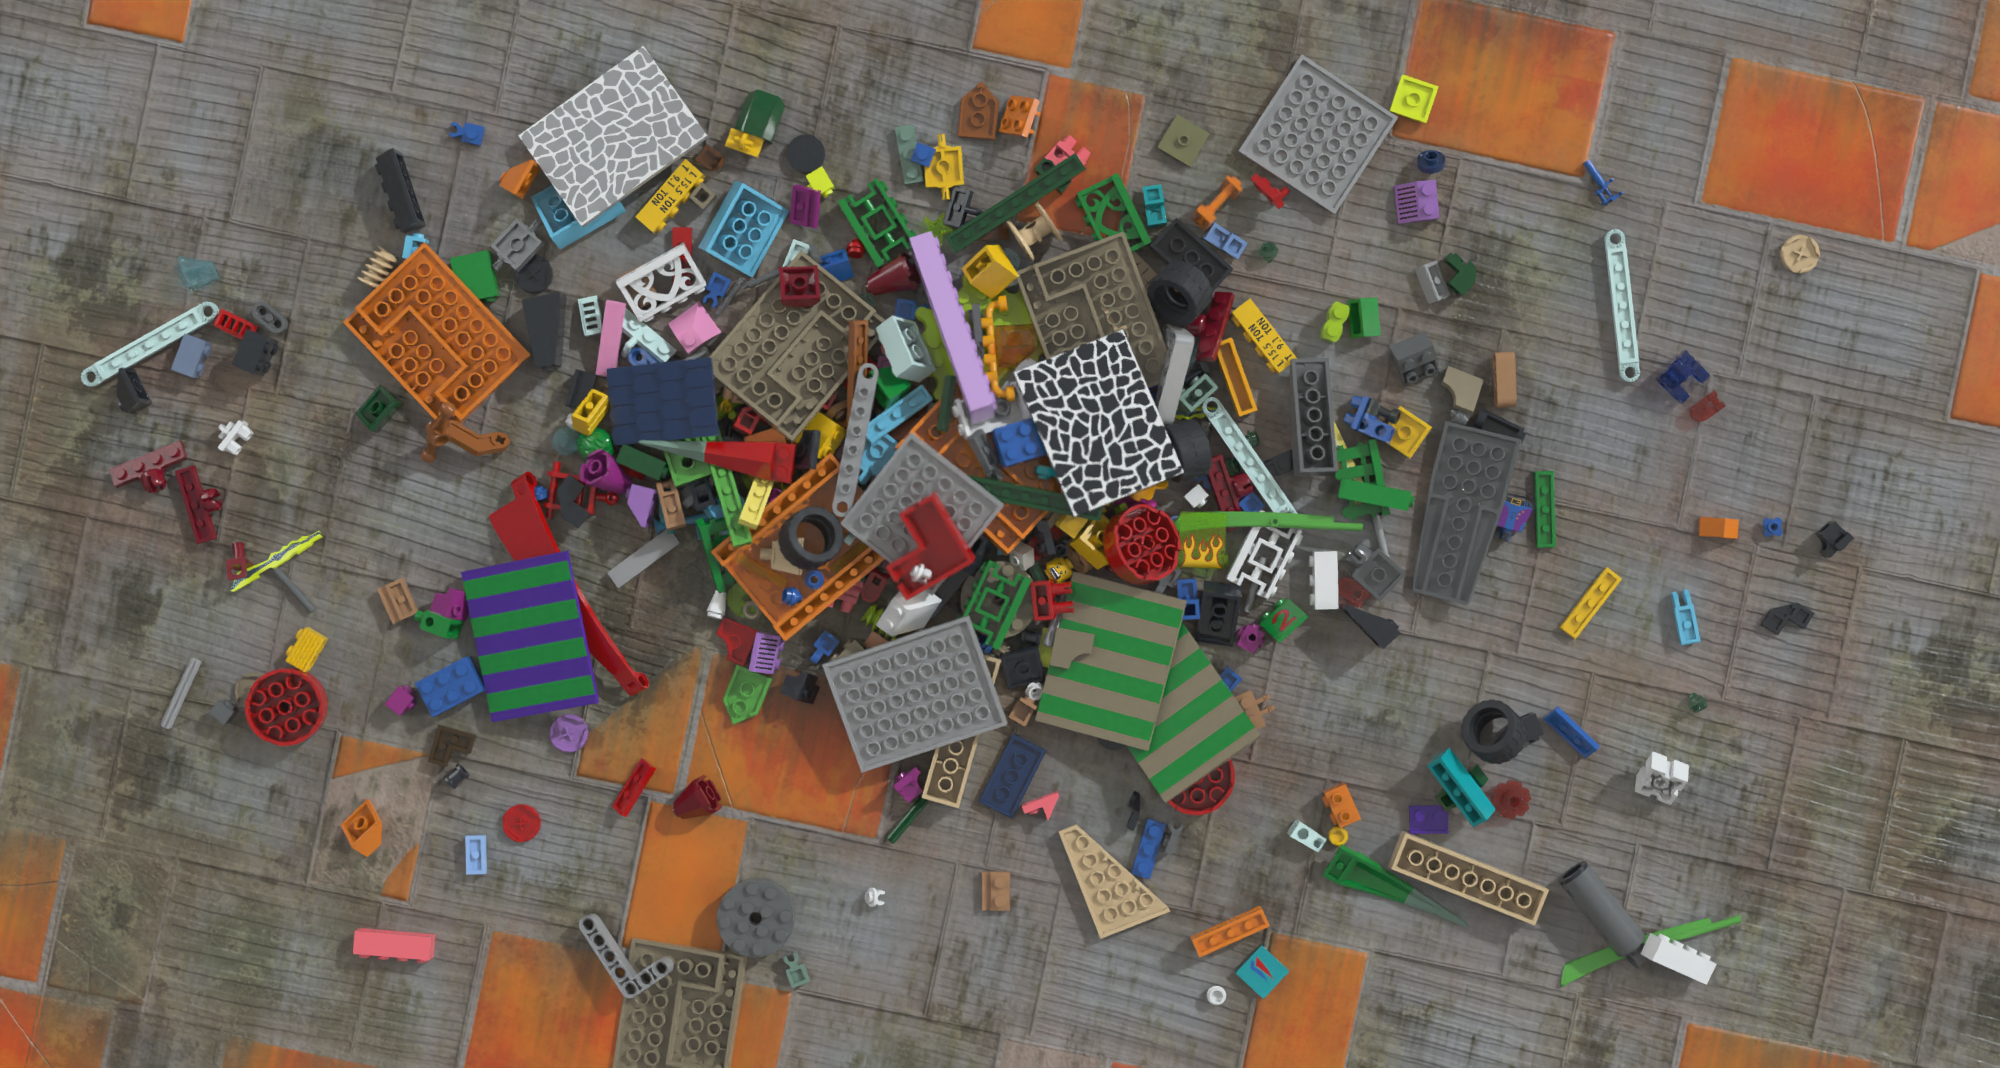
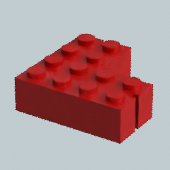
M935 491L920 499L918 503L915 502L900 512L899 516L918 546L891 561L886 568L894 582L899 581L900 577L903 579L897 586L906 601L974 562L976 557ZM920 563L924 565V569L932 572L930 579H927L925 584L920 583L918 580L913 582L912 576H910L912 568Z

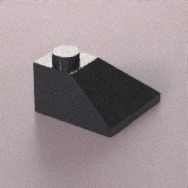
M124 367L119 368L117 397L120 409L123 412L125 411V413L133 414L152 404L136 370Z

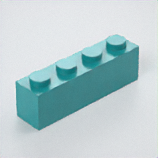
M1451 748L1437 754L1429 762L1427 767L1472 827L1489 819L1496 810Z

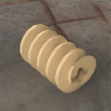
M379 246L378 248L381 251L373 252L377 258H369L373 264L365 265L368 271H361L365 277H357L358 280L371 288H377L380 285L378 281L383 282L385 280L382 274L389 275L386 268H393L390 261L397 262L393 254Z

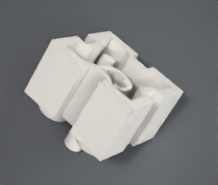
M1652 752L1646 760V767L1642 766L1636 775L1635 792L1648 797L1651 794L1657 796L1656 800L1671 805L1678 796V790L1681 791L1688 782L1689 765L1677 760L1669 762L1666 756Z

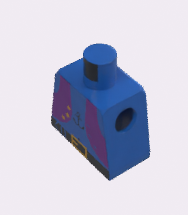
M1507 496L1497 527H1500L1498 539L1509 541L1512 531L1521 533L1533 510L1534 504Z

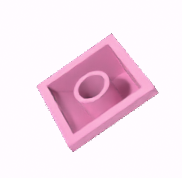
M697 302L668 323L676 338L690 355L722 333L700 302Z

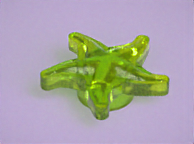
M942 213L936 221H931L924 217V221L929 228L927 232L932 231L933 237L938 238L940 246H942L943 235L954 231L943 224L945 213Z

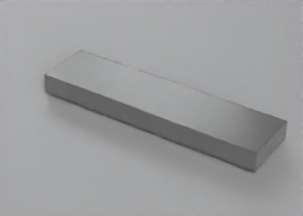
M665 530L607 574L615 585L620 588L681 542L675 534H667Z

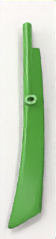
M1182 512L1174 522L1178 532L1222 527H1277L1363 531V524L1334 522L1333 516L1277 512Z
M1740 915L1711 923L1710 918H1706L1652 934L1656 936L1659 933L1670 938L1669 942H1672L1673 939L1680 941L1741 923L1742 920ZM1650 934L1645 935V940L1643 941L1644 944L1646 943ZM1607 947L1567 962L1563 967L1560 986L1563 987L1594 970L1626 957L1617 956L1611 947Z

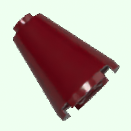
M901 253L869 276L865 283L867 291L875 296L920 288V276L915 264L909 262V259H912L909 253Z

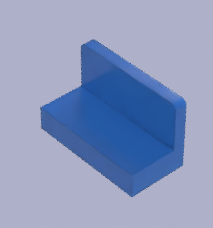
M845 248L821 256L822 263L819 265L839 281L854 277Z

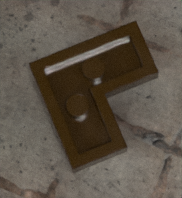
M441 724L438 725L428 762L448 767L452 750L471 754L477 735Z

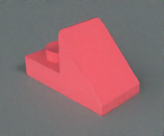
M1058 791L1022 804L1024 814L1028 812L1029 815L1035 814L1040 811L1039 808L1043 807L1047 820H1049L1059 797Z

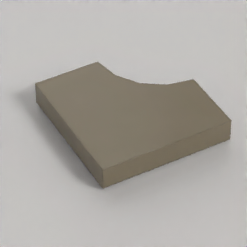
M1448 366L1441 385L1451 392L1454 399V408L1472 415L1484 380Z
M1057 627L1050 665L1069 669L1072 661L1077 656L1092 654L1095 634Z

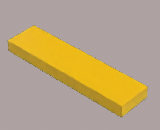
M1605 567L1559 628L1573 639H1576L1622 578L1608 567Z

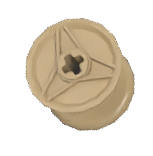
M1037 201L1035 207L1040 217L1032 222L1028 221V225L1019 231L1010 221H1006L1015 239L1032 262L1034 261V255L1029 247L1037 241L1041 242L1042 238L1049 233H1052L1059 242H1063L1054 223Z

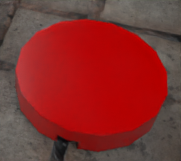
M528 804L514 805L503 816L504 833L515 842L531 840L538 834L541 828L539 813Z

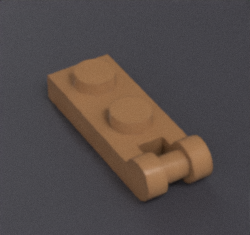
M669 478L668 481L664 482L657 481L656 487L667 530L671 531L686 527L687 524L678 489L675 487L673 479ZM671 488V491L664 492V489Z

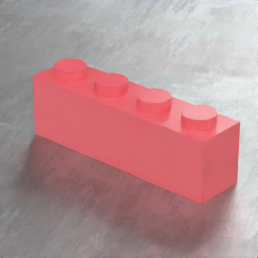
M359 928L355 930L353 954H359L360 958H370L372 955L378 956V959L382 960L395 957L398 961L416 959L418 963H427L428 960L434 957L436 934Z

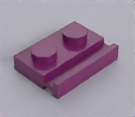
M797 184L793 186L789 223L812 227V229L818 227L821 190H814L813 188Z

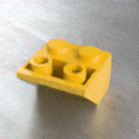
M986 245L961 268L970 284L991 299L997 297L1019 276L1000 245Z

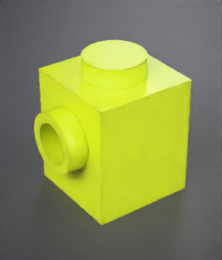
M822 166L806 175L810 183L807 187L821 190V197L826 198L833 193L832 190L835 187Z

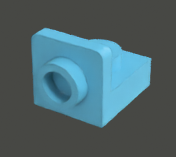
M413 233L412 236L406 235L402 258L407 259L419 248L417 242H426L428 244L429 240L425 239L424 235Z

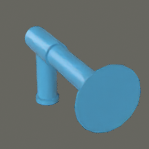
M706 513L685 517L686 524H695L697 540L701 539L695 520L703 518L704 522L708 521ZM653 516L656 535L658 536L661 530L666 529V524H661V521Z

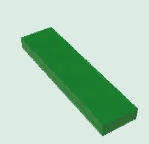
M1533 471L1535 548H1556L1554 471Z

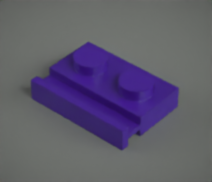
M1409 805V833L1449 834V811L1446 812L1441 805Z

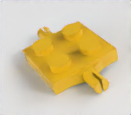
M938 134V146L934 147L936 152L930 168L924 166L926 188L941 189L942 200H945V193L947 200H950L949 188L964 186L961 146L951 147L946 145L945 134H942L941 142V134Z

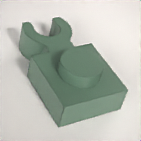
M796 951L793 952L795 957L793 961H790L787 955H784V962L790 966L785 971L792 988L810 982L805 964H798L797 962L799 955Z

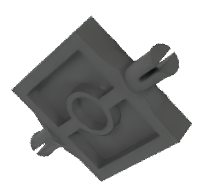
M516 218L491 245L500 257L492 267L498 271L506 263L519 272L545 245L538 239L535 233L542 223L536 218L530 226H527Z

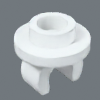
M920 563L912 568L910 576H912L913 582L918 580L920 583L925 584L926 580L930 579L932 572L924 569V565Z
M869 888L865 894L866 903L870 907H875L876 904L883 905L884 901L878 900V896L885 894V892Z

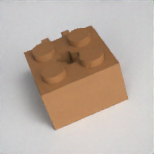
M1248 689L1233 695L1256 729L1266 726L1262 715L1275 709L1274 705H1269L1259 710L1257 704L1270 699L1269 694L1255 699L1252 691Z

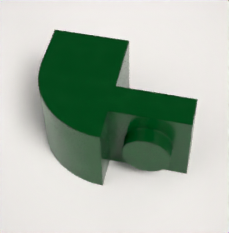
M1449 253L1443 261L1456 274L1446 285L1459 297H1462L1476 280V268L1471 260L1464 265L1462 263L1463 259L1459 255Z

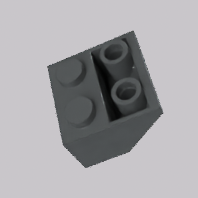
M1425 332L1389 346L1392 361L1404 387L1439 373L1434 346Z

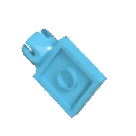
M888 434L872 445L866 439L860 468L862 474L858 478V483L864 485L873 475L878 476L895 454L893 449L898 442Z

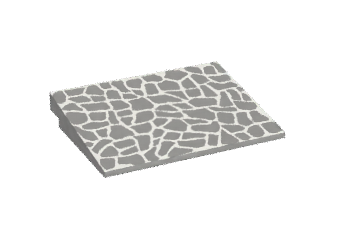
M644 46L518 135L582 227L588 225L709 138Z

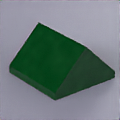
M379 385L355 414L371 432L379 433L403 403L386 388Z

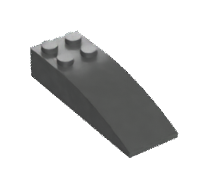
M1329 358L1290 359V426L1294 477L1332 476L1338 471Z

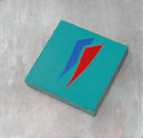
M1262 945L1235 971L1263 999L1289 972Z

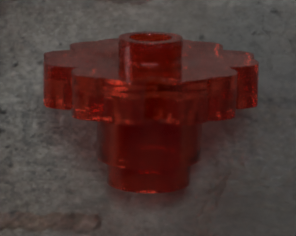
M1509 779L1506 784L1500 782L1493 789L1495 796L1491 798V803L1496 811H1500L1502 817L1514 819L1516 815L1523 816L1529 810L1527 803L1531 800L1529 790L1522 787L1521 782ZM1513 796V801L1509 802V799Z

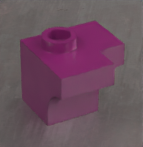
M449 588L445 594L436 592L430 611L447 618L466 621L469 609L467 601H465V591Z
M917 765L906 774L904 772L900 773L895 778L896 782L893 785L908 803L923 791L922 786L918 782L921 770Z

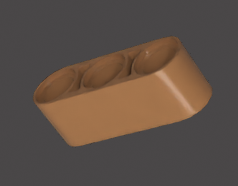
M1514 352L1493 353L1495 408L1516 407V365Z

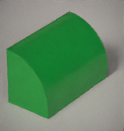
M1377 297L1347 300L1351 339L1381 336Z

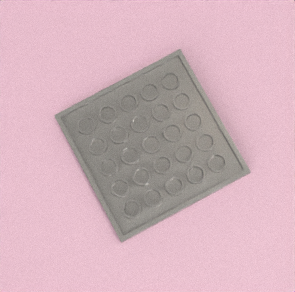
M1301 55L1238 152L1334 215L1398 117L1315 62Z
M911 432L840 524L888 562H891L918 546L899 516L900 512L915 502L918 503L920 499L935 491L969 548L975 543L1004 504ZM945 579L926 589V591L933 595Z

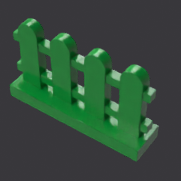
M1376 439L1367 440V445H1363V442H1357L1358 446L1346 449L1343 448V445L1338 446V450H1336L1337 462L1341 461L1342 469H1338L1334 474L1335 478L1341 481L1342 478L1364 477V482L1370 483L1369 475H1372L1374 482L1371 484L1385 486ZM1365 456H1369L1370 464L1366 463ZM1360 458L1361 465L1347 468L1346 460ZM1348 500L1349 507L1342 509V516L1344 518H1351L1352 522L1357 521L1358 516L1371 514V518L1377 517L1376 513H1380V516L1390 515L1389 507L1369 503L1354 505L1353 500Z
M714 517L709 518L710 522L705 523L703 518H699L695 522L714 586L718 593L726 591L724 585L732 586L736 579L725 566L721 565L711 551L729 537V534L719 536V532L727 530L724 517L717 520ZM714 534V539H710V535ZM722 567H723V568H724V571H723V572H720V569H719V568H722Z

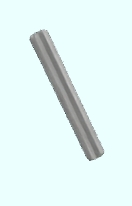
M190 659L162 719L161 726L163 728H172L201 665L199 659Z

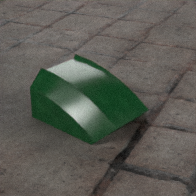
M759 89L752 91L746 98L735 129L762 138L764 141L772 144L785 104L779 96Z

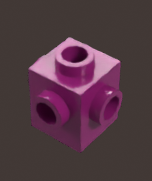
M1253 622L1251 626L1246 624L1245 627H1240L1236 635L1239 638L1235 644L1254 654L1257 647L1261 648L1266 638L1263 637L1265 633L1261 632L1262 627ZM1250 634L1254 636L1252 640L1248 638Z

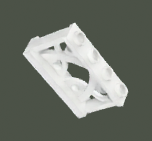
M684 242L616 280V284L622 291L638 321L644 320L645 323L652 320L657 312L661 311V313H664L671 309L670 305L675 302L680 304L688 299L687 296L693 292L696 295L704 291V286L707 285ZM684 254L691 268L682 269L680 255ZM666 264H670V270L675 268V271L666 272L664 270V266ZM657 269L659 273L665 276L675 275L669 294H661L649 290L654 281L653 270ZM690 272L696 277L695 283L691 286L685 285V281L690 278L687 276L681 277L682 273ZM643 277H648L650 281L648 285L644 288L643 285H645V283H643L641 279ZM628 284L639 292L634 300L625 287ZM679 287L684 290L677 294ZM642 295L646 296L643 300V305L646 302L651 303V307L648 310H641L638 307V300ZM656 300L664 301L656 306Z

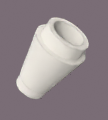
M715 590V594L707 608L708 617L722 620L723 616H725V592L718 593Z

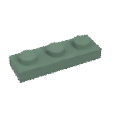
M914 124L895 127L905 185L924 182L921 165L911 162L917 145Z

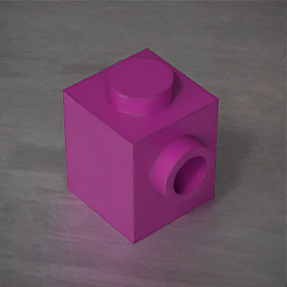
M400 685L386 701L385 705L401 716L407 710L410 712L417 703L415 700L418 696L414 694L415 690L412 687Z

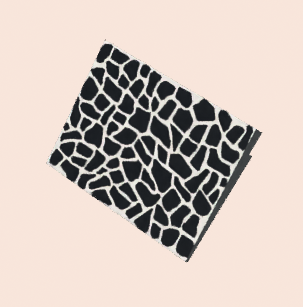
M1123 330L1013 373L1073 517L1154 487L1183 473V469Z

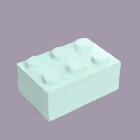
M891 316L876 327L878 339L884 347L885 356L889 359L892 372L896 377L921 382L936 371L915 321Z

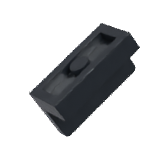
M576 369L565 406L577 409L590 390L595 388L598 375Z

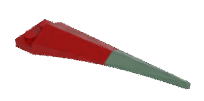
M639 441L642 445L765 480L785 483L792 482L796 444L779 441Z

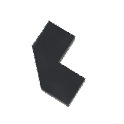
M568 475L557 490L562 518L575 527L580 528L590 514L589 511L575 502L585 485Z
M1793 603L1771 608L1760 625L1775 635H1779L1788 620L1798 627L1805 629L1815 613L1800 603Z

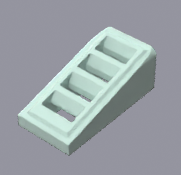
M597 295L578 299L584 336L589 337L601 334L603 321ZM594 302V306L584 307L585 303ZM595 309V313L585 314V311ZM596 317L597 319L595 321L587 322L588 318ZM590 325H598V328H588V326Z

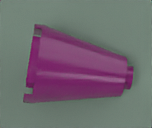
M602 449L593 451L586 457L588 459L587 462L581 465L580 478L586 485L620 495L626 494L628 487L631 488L632 480L607 451Z

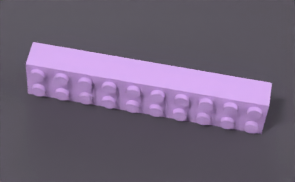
M932 231L909 238L911 252L971 422L974 424L994 417V410L997 409L996 400L993 392H990V383L987 375L984 374L981 358L978 357L975 341L971 338V330L968 322L965 321L963 307L959 305L958 293L956 288H953L950 271H947L944 254H941L939 240L937 237H933Z

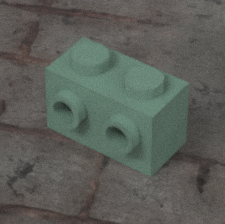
M1204 374L1201 378L1198 376L1189 383L1191 387L1187 391L1184 388L1182 389L1177 408L1185 417L1219 388L1207 374Z

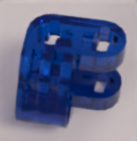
M1683 350L1676 357V360L1656 377V380L1676 401L1683 404L1690 396L1680 384L1691 375L1703 384L1710 375L1687 350Z

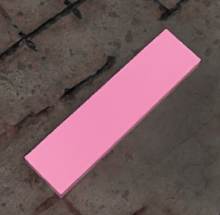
M612 300L606 301L596 375L607 377V369L617 368L626 303Z

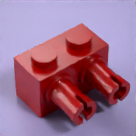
M1053 579L1030 583L1034 621L1052 620L1057 618V614L1074 613V607L1068 608L1074 606L1073 601L1058 603L1055 601V595L1072 594V588L1066 589V587L1072 586L1071 581L1054 583Z

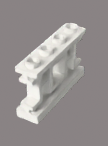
M1250 527L1225 579L1240 586L1243 579L1246 578L1260 585L1256 593L1257 595L1267 600L1269 597H1273L1277 590L1275 585L1278 579L1282 580L1286 572L1284 570L1286 563H1290L1294 556L1292 551L1295 545L1299 546L1303 538L1301 535L1302 530L1289 528L1287 533H1284L1274 527H1264L1272 531L1268 542L1258 538L1256 544H1254L1253 542L1261 527ZM1294 533L1283 558L1280 557L1284 549L1275 545L1279 536L1289 539L1291 534ZM1261 543L1277 551L1269 568L1253 560ZM1247 554H1250L1247 562L1255 565L1252 575L1249 576L1241 572L1239 578H1236ZM1276 567L1277 570L1266 592H1264L1266 584L1259 581L1258 578L1262 570L1272 574Z

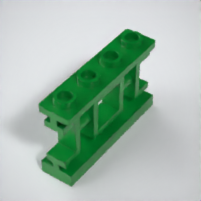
M876 178L867 184L872 193L855 202L850 194L845 199L839 200L838 204L877 268L880 269L891 261L887 252L903 243L907 250L911 249L910 242L907 243L904 236L895 241L890 232L898 228L895 223L896 219L908 238L917 235L913 229L909 231L906 224L909 222L903 213L899 215L896 210L898 204L893 196L889 198L886 194L888 188L883 180L879 182ZM875 187H878L888 203L889 210H887L884 204L874 208L870 200L878 195L874 189ZM849 203H852L855 209L864 204L869 212L861 217L864 223L863 226L860 225L850 209ZM883 210L892 226L875 235L867 219ZM870 235L875 242L882 237L885 238L888 246L881 250L884 258L881 259L868 237Z
M989 560L988 563L984 562L980 573L983 575L980 581H975L971 589L975 592L972 598H967L963 608L966 609L964 616H967L974 602L977 603L975 611L983 616L979 625L972 622L973 628L988 634L989 636L985 644L999 650L1032 579L1017 573L1013 582L996 574L1000 564ZM990 567H992L994 570L991 576L999 579L995 590L986 586L982 593L980 589ZM1018 580H1020L1022 583L1010 606L1008 602L1011 597L1002 594L1006 583L1016 587ZM987 592L1005 599L998 616L980 609ZM1003 615L1005 616L1004 622L995 641H993L991 638L994 632L986 629L990 618L999 622Z

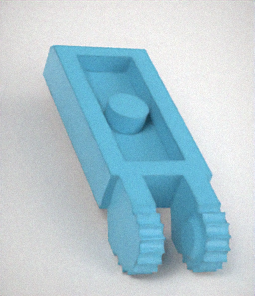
M1688 589L1682 591L1685 602L1683 606L1679 604L1678 594L1671 592L1672 604L1674 606L1673 613L1680 645L1701 642L1694 605L1691 602Z

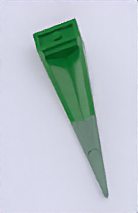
M1342 844L1323 871V877L1338 885L1385 897L1468 927L1466 921L1361 852L1357 853Z

